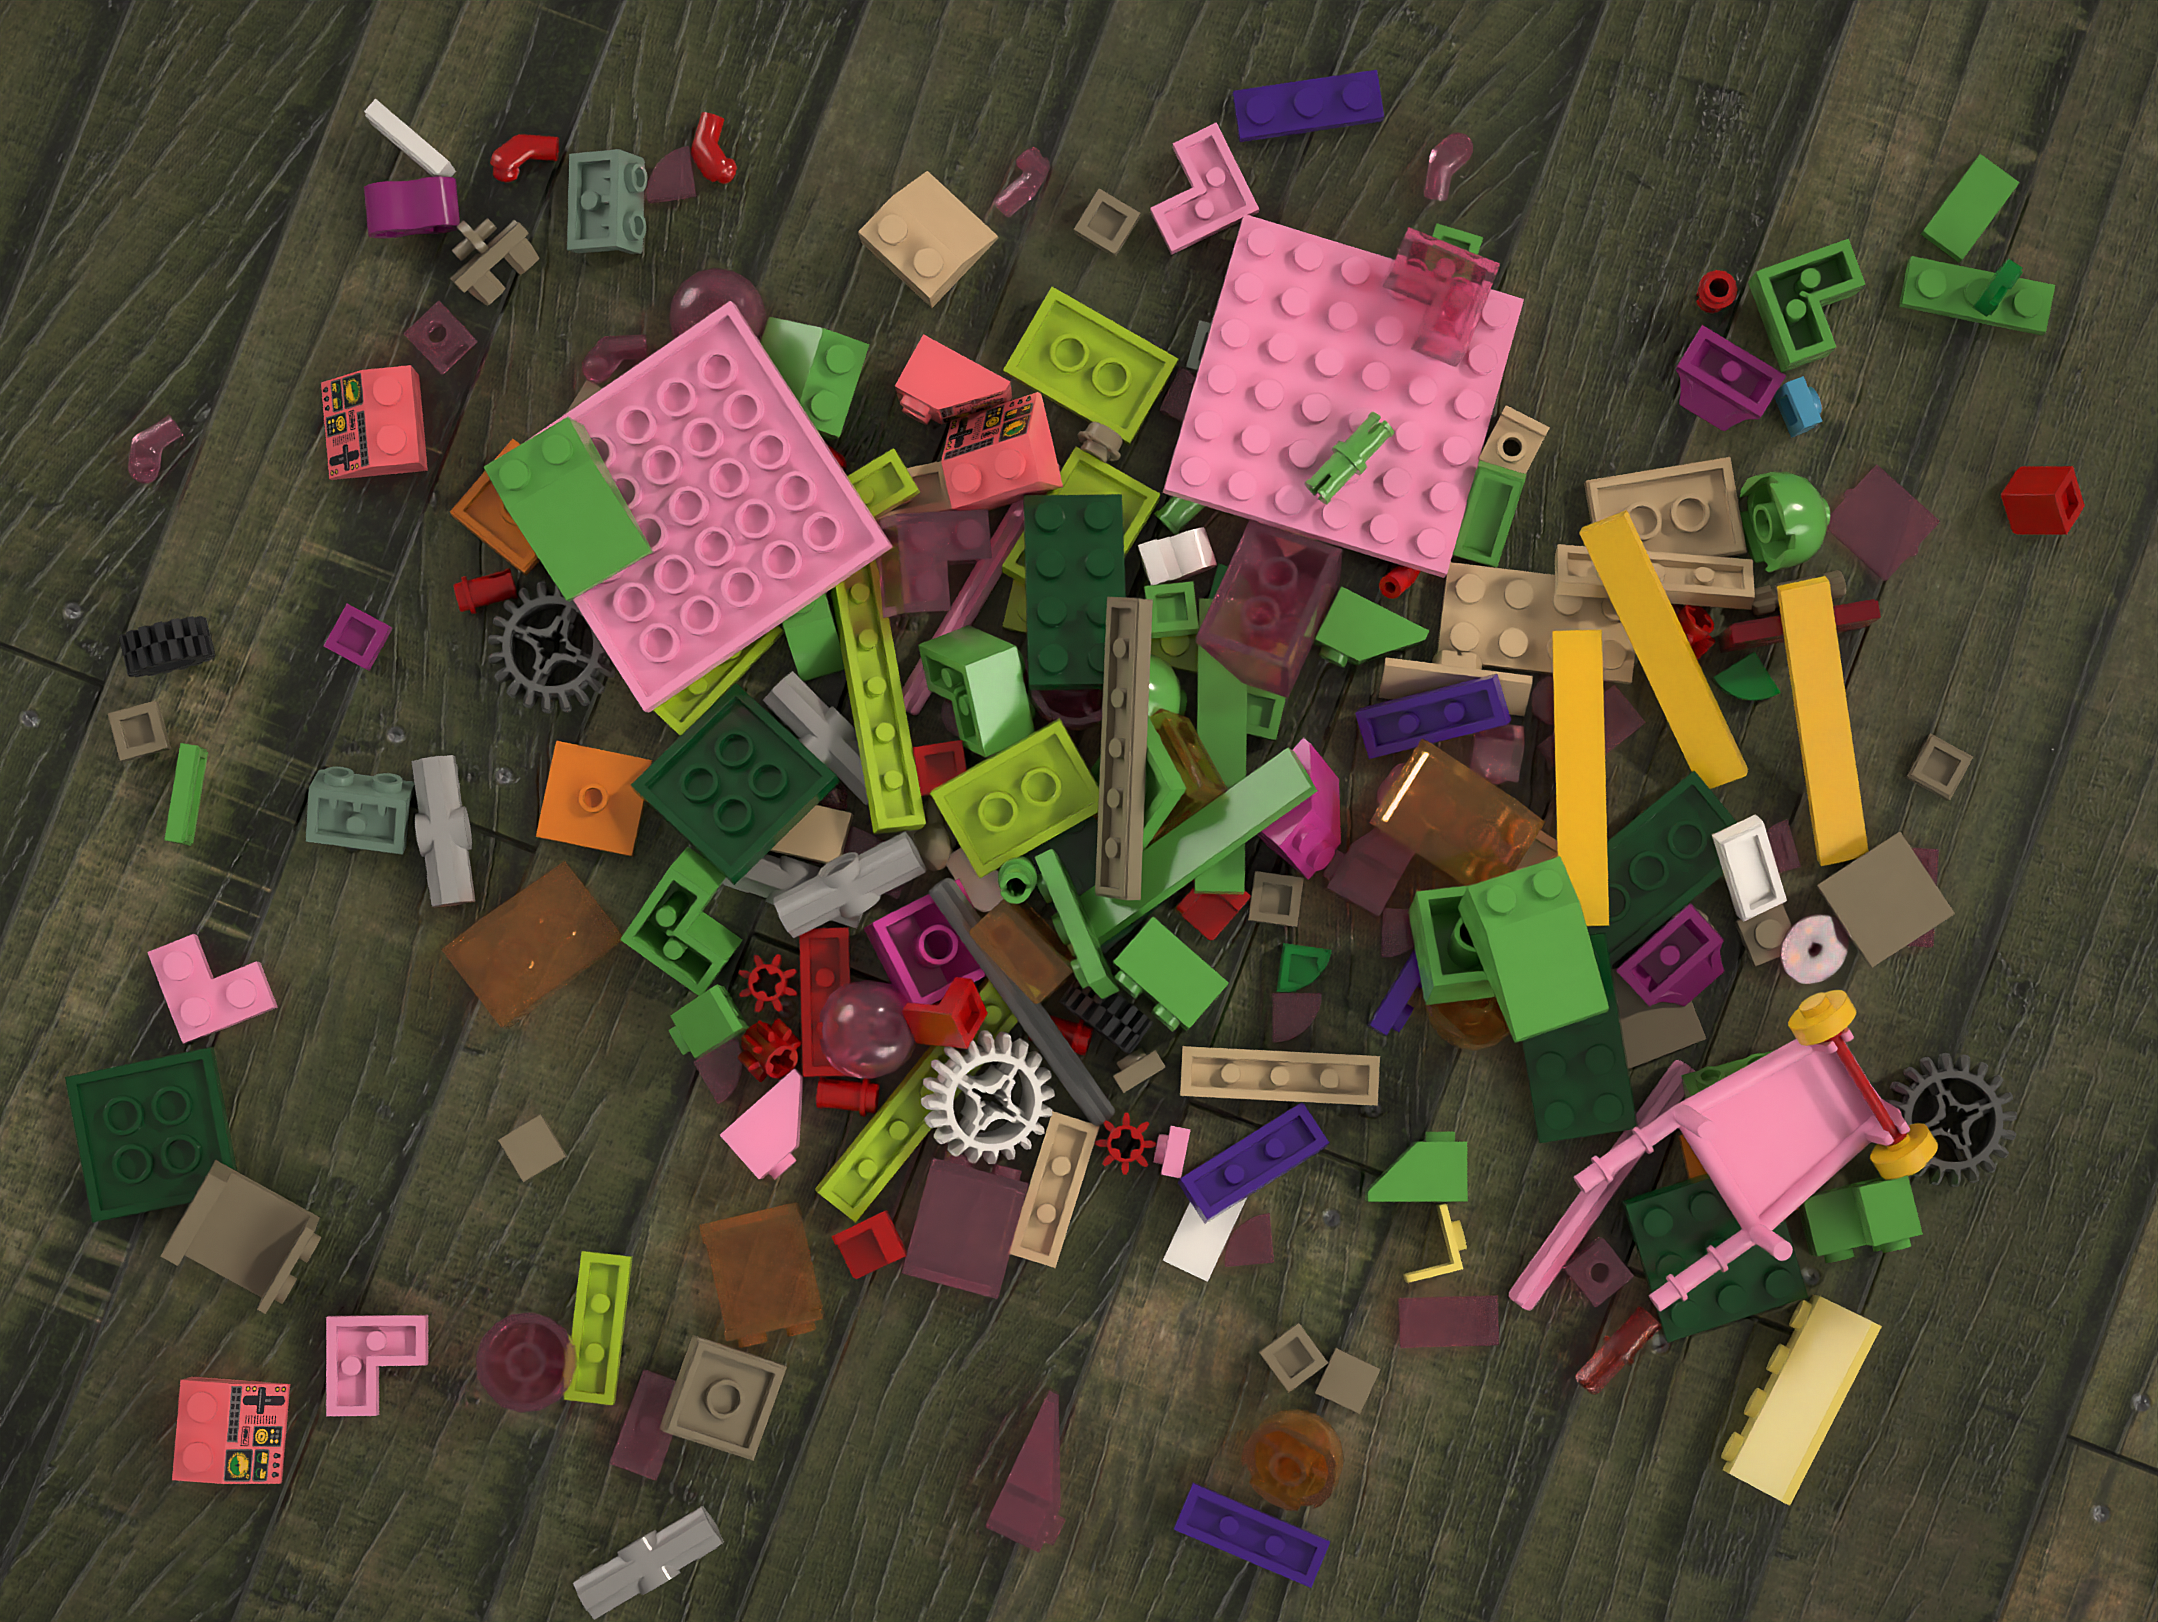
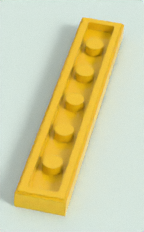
M1622 511L1582 527L1579 534L1691 771H1695L1709 789L1745 777L1749 769L1628 511Z
M1826 576L1776 586L1817 861L1821 866L1858 859L1869 852L1830 582Z
M1602 630L1552 631L1557 855L1561 857L1578 896L1586 926H1609Z

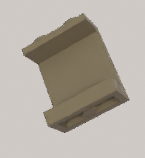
M215 1160L160 1257L178 1266L184 1255L260 1296L261 1301L257 1310L266 1314L274 1300L283 1304L297 1280L290 1272L297 1260L300 1259L307 1263L317 1247L321 1236L314 1232L320 1217Z

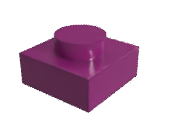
M347 603L324 647L370 671L393 628Z

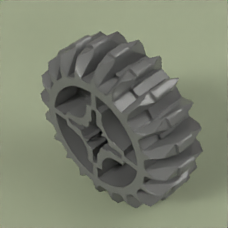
M542 581L537 583L539 598L533 599L526 588H522L519 590V596L525 603L523 606L518 608L510 600L504 602L503 606L513 615L509 621L499 616L494 617L493 624L505 630L503 636L495 634L488 636L489 644L502 647V652L493 653L488 656V659L492 665L506 664V667L495 674V679L499 683L514 679L506 692L511 698L519 696L526 689L527 691L523 698V705L531 709L540 696L542 697L541 708L544 713L552 712L554 699H559L562 711L567 713L572 710L570 696L576 695L578 701L583 706H587L590 704V700L584 689L590 685L594 691L602 694L605 691V687L596 680L599 673H602L609 678H614L616 671L604 664L605 658L610 659L592 629V656L574 646L572 636L575 626L573 624L578 614L583 618L584 616L573 600L570 602L566 601L557 585L555 586L554 595L550 596L547 584ZM555 608L563 609L561 616H556L552 625L546 629L539 630L525 626V623L530 618L542 611ZM558 635H563L564 639L560 642L570 653L576 656L572 657L565 653L562 655L554 653L550 659H546L545 655L549 652L533 638L537 637L543 641H555ZM517 639L533 646L536 651V661L533 666L535 672L531 680L523 674L516 657ZM570 664L585 669L576 679L559 686H545L548 678H552L556 670L563 665Z
M1949 1053L1939 1054L1938 1069H1936L1929 1057L1921 1058L1920 1068L1923 1075H1920L1912 1067H1906L1903 1070V1074L1910 1085L1907 1087L1903 1083L1893 1082L1890 1086L1893 1092L1901 1096L1900 1101L1885 1100L1898 1108L1906 1123L1911 1125L1914 1104L1922 1091L1928 1087L1930 1095L1927 1097L1930 1103V1111L1924 1120L1918 1122L1925 1124L1928 1129L1940 1123L1939 1120L1946 1117L1944 1110L1946 1106H1949L1948 1112L1970 1111L1968 1114L1960 1116L1959 1120L1953 1123V1134H1950V1128L1933 1127L1929 1129L1933 1136L1938 1135L1944 1139L1948 1148L1953 1149L1957 1158L1956 1161L1947 1162L1932 1157L1920 1171L1912 1175L1915 1178H1920L1929 1167L1928 1179L1932 1185L1940 1184L1945 1171L1950 1187H1958L1960 1185L1961 1171H1963L1965 1178L1970 1183L1978 1182L1979 1173L1976 1165H1979L1987 1173H1993L1996 1170V1166L1989 1155L1992 1153L1996 1157L2006 1158L2009 1154L2005 1147L1998 1144L1999 1139L2014 1140L2016 1137L2014 1131L2003 1129V1121H2014L2017 1119V1112H2002L2001 1104L2013 1100L2012 1093L1995 1094L1994 1090L2002 1084L2003 1078L2000 1075H1994L1987 1081H1984L1983 1078L1988 1071V1065L1984 1062H1979L1969 1072L1971 1062L1968 1055H1960L1954 1068ZM1950 1078L1967 1084L1978 1094L1980 1100L1966 1104L1958 1103L1953 1098L1950 1090H1945L1941 1079ZM1986 1114L1987 1123L1984 1136L1977 1148L1971 1152L1969 1146L1972 1144L1969 1138V1128L1973 1121Z

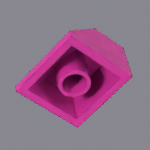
M1303 738L1293 751H1295L1318 791L1257 835L1272 851L1309 880L1316 871L1322 870L1330 863L1335 854V849L1341 844L1339 778L1311 743Z
M960 879L955 880L956 884L959 886L961 891L964 893L968 901L973 906ZM930 894L864 927L903 1006L908 1002L931 1005L941 1000L955 977L972 978L973 982L986 976Z

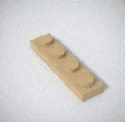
M1557 544L1555 553V594L1610 599L1586 547ZM1646 551L1671 604L1752 609L1755 598L1752 559Z
M1182 1046L1180 1096L1378 1106L1380 1056Z

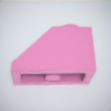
M793 1069L720 1134L723 1140L758 1179H763L767 1174H770L775 1180L797 1161L791 1154L799 1147L803 1076L797 1069Z

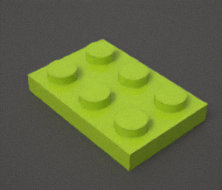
M1051 287L1004 367L1003 373L1033 391L1041 393L1042 396L1087 422H1098L1111 428L1122 437L1124 443L1130 446L1177 366L1179 359L1056 288Z
M1076 446L1060 471L1063 487L1049 491L1046 495L1122 494L1125 558L1158 504L1161 494L1109 464L1100 461V459L1080 450ZM1023 531L1003 563L1001 572L1025 585Z
M1060 718L930 792L979 879L1000 868L1007 860L1015 857L1018 858L1098 813L1099 785Z

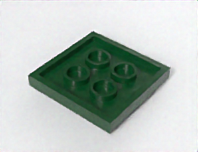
M735 683L631 784V787L636 794L735 885L840 781L834 772Z
M209 1047L65 1077L92 1223L191 1203L215 1160L237 1171L214 1048Z
M1707 1173L1622 1201L1650 1294L1668 1282L1666 1277L1669 1274H1672L1674 1277L1708 1254L1707 1247L1712 1245L1716 1248L1742 1229ZM1785 1219L1772 1231L1791 1244L1793 1251L1787 1260L1780 1261L1755 1244L1728 1263V1270L1725 1273L1721 1270L1717 1271L1686 1293L1688 1296L1687 1300L1682 1301L1679 1298L1661 1312L1655 1307L1662 1334L1667 1343L1808 1297Z

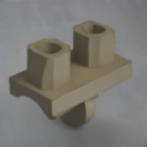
M487 218L473 230L463 220L456 228L465 239L452 252L461 261L474 249L478 253L453 274L450 279L462 292L465 293L468 290L471 295L488 306L506 289L490 272V269L504 258L519 275H522L540 258L531 243L525 238L529 233L515 220L509 223L487 244L483 241L497 229L495 225Z

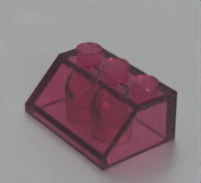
M1250 519L1196 636V643L1242 683L1289 698L1341 581L1342 549Z

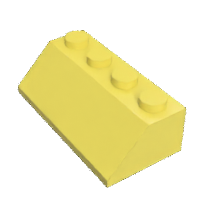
M1813 1294L1809 1302L1801 1300L1795 1309L1789 1326L1795 1328L1787 1345L1779 1344L1773 1352L1767 1365V1370L1772 1372L1764 1390L1756 1388L1744 1410V1414L1749 1416V1419L1741 1435L1737 1432L1731 1435L1721 1455V1458L1727 1461L1723 1468L1725 1472L1789 1506L1882 1327L1844 1307Z

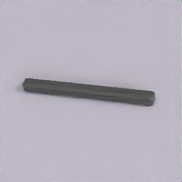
M946 878L940 881L930 890L931 898L1085 1117L1095 1126H1099L1105 1120H1109L1115 1113L1114 1107L953 879Z

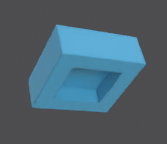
M1804 376L1785 383L1775 393L1774 398L1791 438L1811 430L1822 422L1820 417L1822 406L1819 396L1814 388L1807 386Z

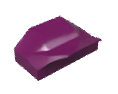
M1703 325L1696 333L1675 368L1680 377L1681 386L1679 405L1721 431H1726L1733 425L1746 419H1760L1786 377L1783 373Z
M1689 903L1640 946L1616 971L1649 1007L1659 1002L1675 1003L1685 1007L1724 972L1720 955V948L1724 939L1699 911Z

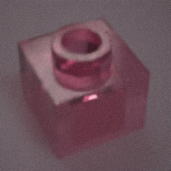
M440 301L433 305L403 333L442 375L477 343L472 334ZM437 327H444L446 329L444 340L438 343L430 341V333Z
M1507 724L1473 733L1469 752V775L1478 776L1482 781L1493 784L1504 783L1506 780L1518 782L1524 752V726Z
M1602 1237L1595 1239L1562 1268L1589 1304L1595 1308L1634 1277ZM1603 1263L1608 1268V1276L1603 1282H1595L1591 1277V1269L1595 1264Z

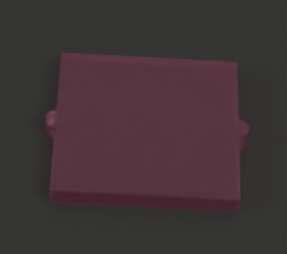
M1876 464L1853 490L1847 489L1844 492L1843 496L1845 499L1830 514L1827 530L1881 579L1887 581L1909 556L1914 557L1918 554L1917 547L1940 521Z

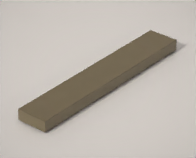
M1107 597L1095 896L1122 900H1141L1153 599Z

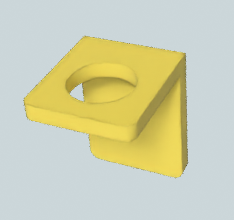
M1446 1203L1437 1204L1436 1207L1450 1262L1403 1274L1405 1282L1410 1283L1463 1269L1459 1251L1467 1249L1464 1232L1460 1220L1451 1222Z

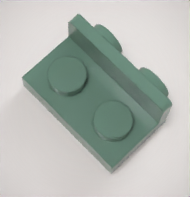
M620 149L569 154L568 251L589 253L620 250L629 254L642 253L643 238L646 234L644 190L647 186V172L645 161L642 157Z
M329 767L325 770H319L309 786L306 842L403 854L407 847L409 805L415 793V782L402 780L400 776L391 773H380L374 776L354 774L351 769L345 767Z

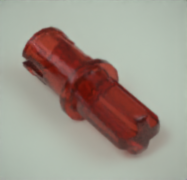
M1638 1306L1635 1312L1611 1337L1607 1335L1603 1337L1602 1340L1605 1344L1576 1373L1575 1379L1579 1385L1590 1394H1598L1626 1364L1632 1366L1635 1363L1632 1358L1662 1329L1659 1322L1645 1309Z

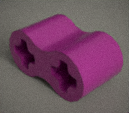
M437 176L411 181H385L364 186L368 236L371 238H398L414 234H438L458 230L456 227L460 224L457 185L456 179L453 177Z

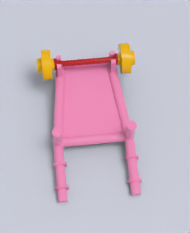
M1832 990L1825 993L1821 992L1805 999L1788 1022L1789 1028L1796 1037L1795 1040L1676 1104L1641 1130L1638 1127L1633 1128V1135L1600 1159L1597 1156L1592 1157L1591 1161L1593 1164L1573 1177L1579 1188L1584 1193H1587L1604 1180L1607 1183L1613 1181L1612 1174L1646 1151L1648 1154L1654 1152L1652 1146L1677 1128L1684 1135L1742 1229L1716 1248L1712 1245L1707 1247L1708 1254L1674 1277L1672 1274H1669L1666 1277L1668 1282L1649 1295L1652 1303L1660 1312L1679 1298L1682 1301L1687 1300L1688 1296L1686 1293L1717 1271L1721 1270L1725 1273L1728 1270V1263L1755 1244L1780 1261L1787 1260L1792 1254V1246L1772 1230L1871 1142L1877 1143V1145L1872 1150L1870 1159L1884 1179H1897L1906 1175H1913L1920 1171L1935 1155L1938 1143L1928 1127L1920 1123L1908 1125L1898 1108L1881 1099L1845 1042H1849L1854 1038L1847 1026L1855 1018L1856 1009L1844 991Z

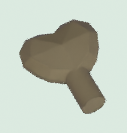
M929 795L925 814L926 824L922 829L915 832L912 841L920 854L925 871L928 869L937 871L946 866L953 849L949 833L943 826L944 817L932 796Z

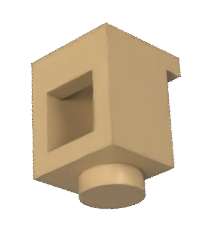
M1506 405L1481 452L1479 460L1526 474L1550 427ZM1505 441H1516L1520 446V453L1517 456L1506 455L1503 451V443Z

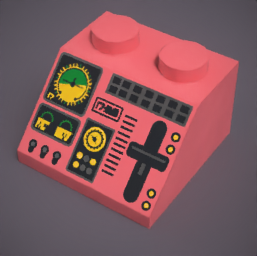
M924 334L895 385L898 400L903 406L902 412L924 425H928L930 419L941 425L949 423L951 420L1009 402L1012 398L1010 381Z
M411 365L360 370L321 382L330 480L428 471L420 378Z
M1033 393L951 420L941 464L953 510L977 515L1021 501L1024 495H1040L1063 487L1041 393Z
M204 1377L182 1379L180 1381L172 1480L217 1484L282 1483L290 1384Z

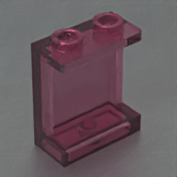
M946 1151L943 1160L935 1157L932 1159L902 1274L998 1299L1029 1183L1020 1180L1022 1173L1020 1170L993 1164L991 1172L972 1168L973 1163L967 1160V1156L961 1154L954 1156L949 1151Z

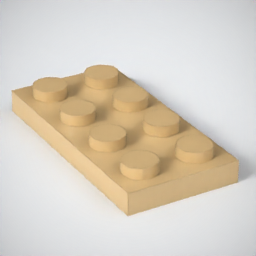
M1450 562L1448 573L1445 577L1437 653L1441 650L1457 651L1458 656H1462V652L1473 653L1481 658L1483 667L1553 675L1552 631L1602 630L1603 681L1623 684L1632 683L1635 650L1610 599L1556 595L1555 575Z

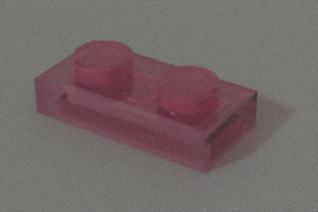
M647 1369L643 1370L612 1455L611 1465L653 1480L658 1479L674 1436L663 1432L659 1427L674 1389L675 1379Z

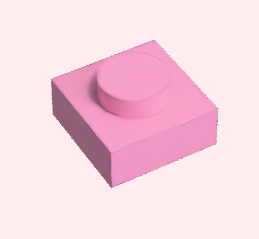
M1170 1126L1168 1135L1159 1133L1153 1163L1162 1164L1161 1175L1181 1178L1190 1129Z

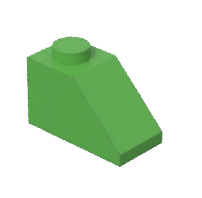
M1341 586L1313 644L1321 648L1318 654L1321 658L1345 668L1347 662L1357 666L1422 645L1429 630Z
M825 593L782 622L799 678L803 682L845 670L838 632Z
M717 984L670 1015L676 1026L669 1029V1032L683 1055L691 1051L695 1059H700L745 1033L749 1027L726 987Z
M1426 1132V1142H1413L1365 1191V1201L1468 1202L1467 1142L1455 1141V1132Z

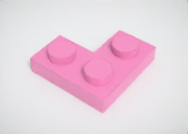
M1217 122L1173 143L1172 148L1192 188L1150 208V213L1171 255L1241 222L1244 214L1253 216L1259 213V207Z
M195 934L147 952L183 1044H188L278 1008L260 962L256 961L213 978L198 936Z
M428 1315L327 1316L326 1416L379 1415V1366L428 1365Z

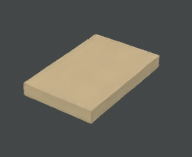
M1730 457L1584 482L1591 524L1627 510L1646 551L1727 558L1747 553Z

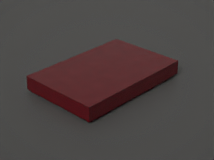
M1875 599L1833 606L1837 633L1866 628L1881 618L1879 604ZM1781 615L1731 624L1718 636L1720 653L1785 642Z

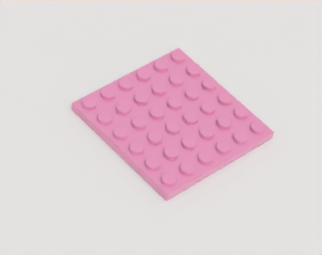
M1244 214L1162 493L1444 578L1448 573L1524 299L1473 283L1466 284L1425 271L1423 268ZM1371 412L1377 413L1381 416L1379 422L1382 423L1385 420L1393 428L1394 435L1389 437L1365 462L1367 468L1361 475L1354 474L1331 498L1327 505L1318 500L1320 495L1317 493L1314 496L1304 483L1334 454L1332 448L1338 441L1345 442L1368 418Z
M732 301L723 305L539 432H543L566 417H570L584 425L653 550V553L573 599L640 706L648 713L893 547L741 312Z

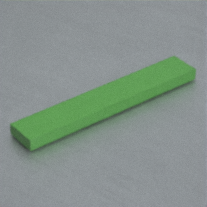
M1199 598L1195 813L1246 778L1248 600ZM1245 843L1194 879V893L1244 894Z
M1286 748L1142 851L1141 900H1122L1095 896V886L1079 896L1099 944L1105 943L1316 793L1318 790L1295 751ZM1058 912L1051 916V918L1053 919L1058 917ZM1068 944L1067 947L1072 956L1077 958L1072 944Z

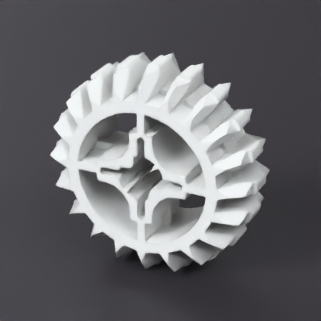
M987 1030L980 1031L977 1045L972 1040L968 1049L962 1048L958 1052L953 1047H945V1054L950 1057L945 1064L939 1060L931 1061V1067L939 1075L937 1078L928 1077L923 1079V1085L934 1092L921 1098V1104L926 1109L933 1110L924 1120L930 1128H937L934 1138L940 1144L948 1143L947 1150L952 1155L959 1156L964 1152L965 1158L971 1163H976L981 1155H983L984 1160L988 1164H995L998 1159L999 1150L1008 1160L1014 1159V1145L1017 1143L1026 1150L1031 1149V1141L1026 1137L1031 1131L1038 1135L1045 1134L1044 1127L1037 1120L1039 1116L1045 1118L1053 1116L1052 1109L1042 1103V1101L1049 1100L1055 1096L1054 1090L1050 1086L1043 1085L1051 1078V1073L1047 1068L1039 1067L1042 1061L1041 1055L1036 1051L1028 1052L1029 1045L1024 1040L1019 1038L1012 1043L1011 1036L1006 1032H1000L995 1040H993L992 1035ZM999 1061L996 1066L991 1064L989 1069L982 1075L971 1076L967 1074L971 1069L980 1064ZM1017 1071L1022 1082V1098L1019 1107L1015 1106L1011 1101V1090L1016 1083L1013 1077ZM957 1087L966 1096L965 1105L960 1112L964 1116L959 1124L955 1119L953 1100ZM976 1088L983 1093L995 1094V1098L1004 1106L1000 1107L994 1102L981 1101V1097L972 1089ZM996 1119L1008 1120L1005 1125L996 1130L978 1133L980 1129L985 1131L987 1126Z

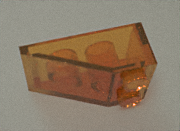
M1421 739L1369 823L1453 885L1460 887L1474 885L1515 871L1545 821L1519 801L1427 740Z
M564 861L481 918L441 950L500 1027L510 1029L622 942L620 939L623 935L570 866Z

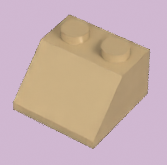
M928 171L894 194L859 230L861 243L931 308L938 303L998 239V236Z

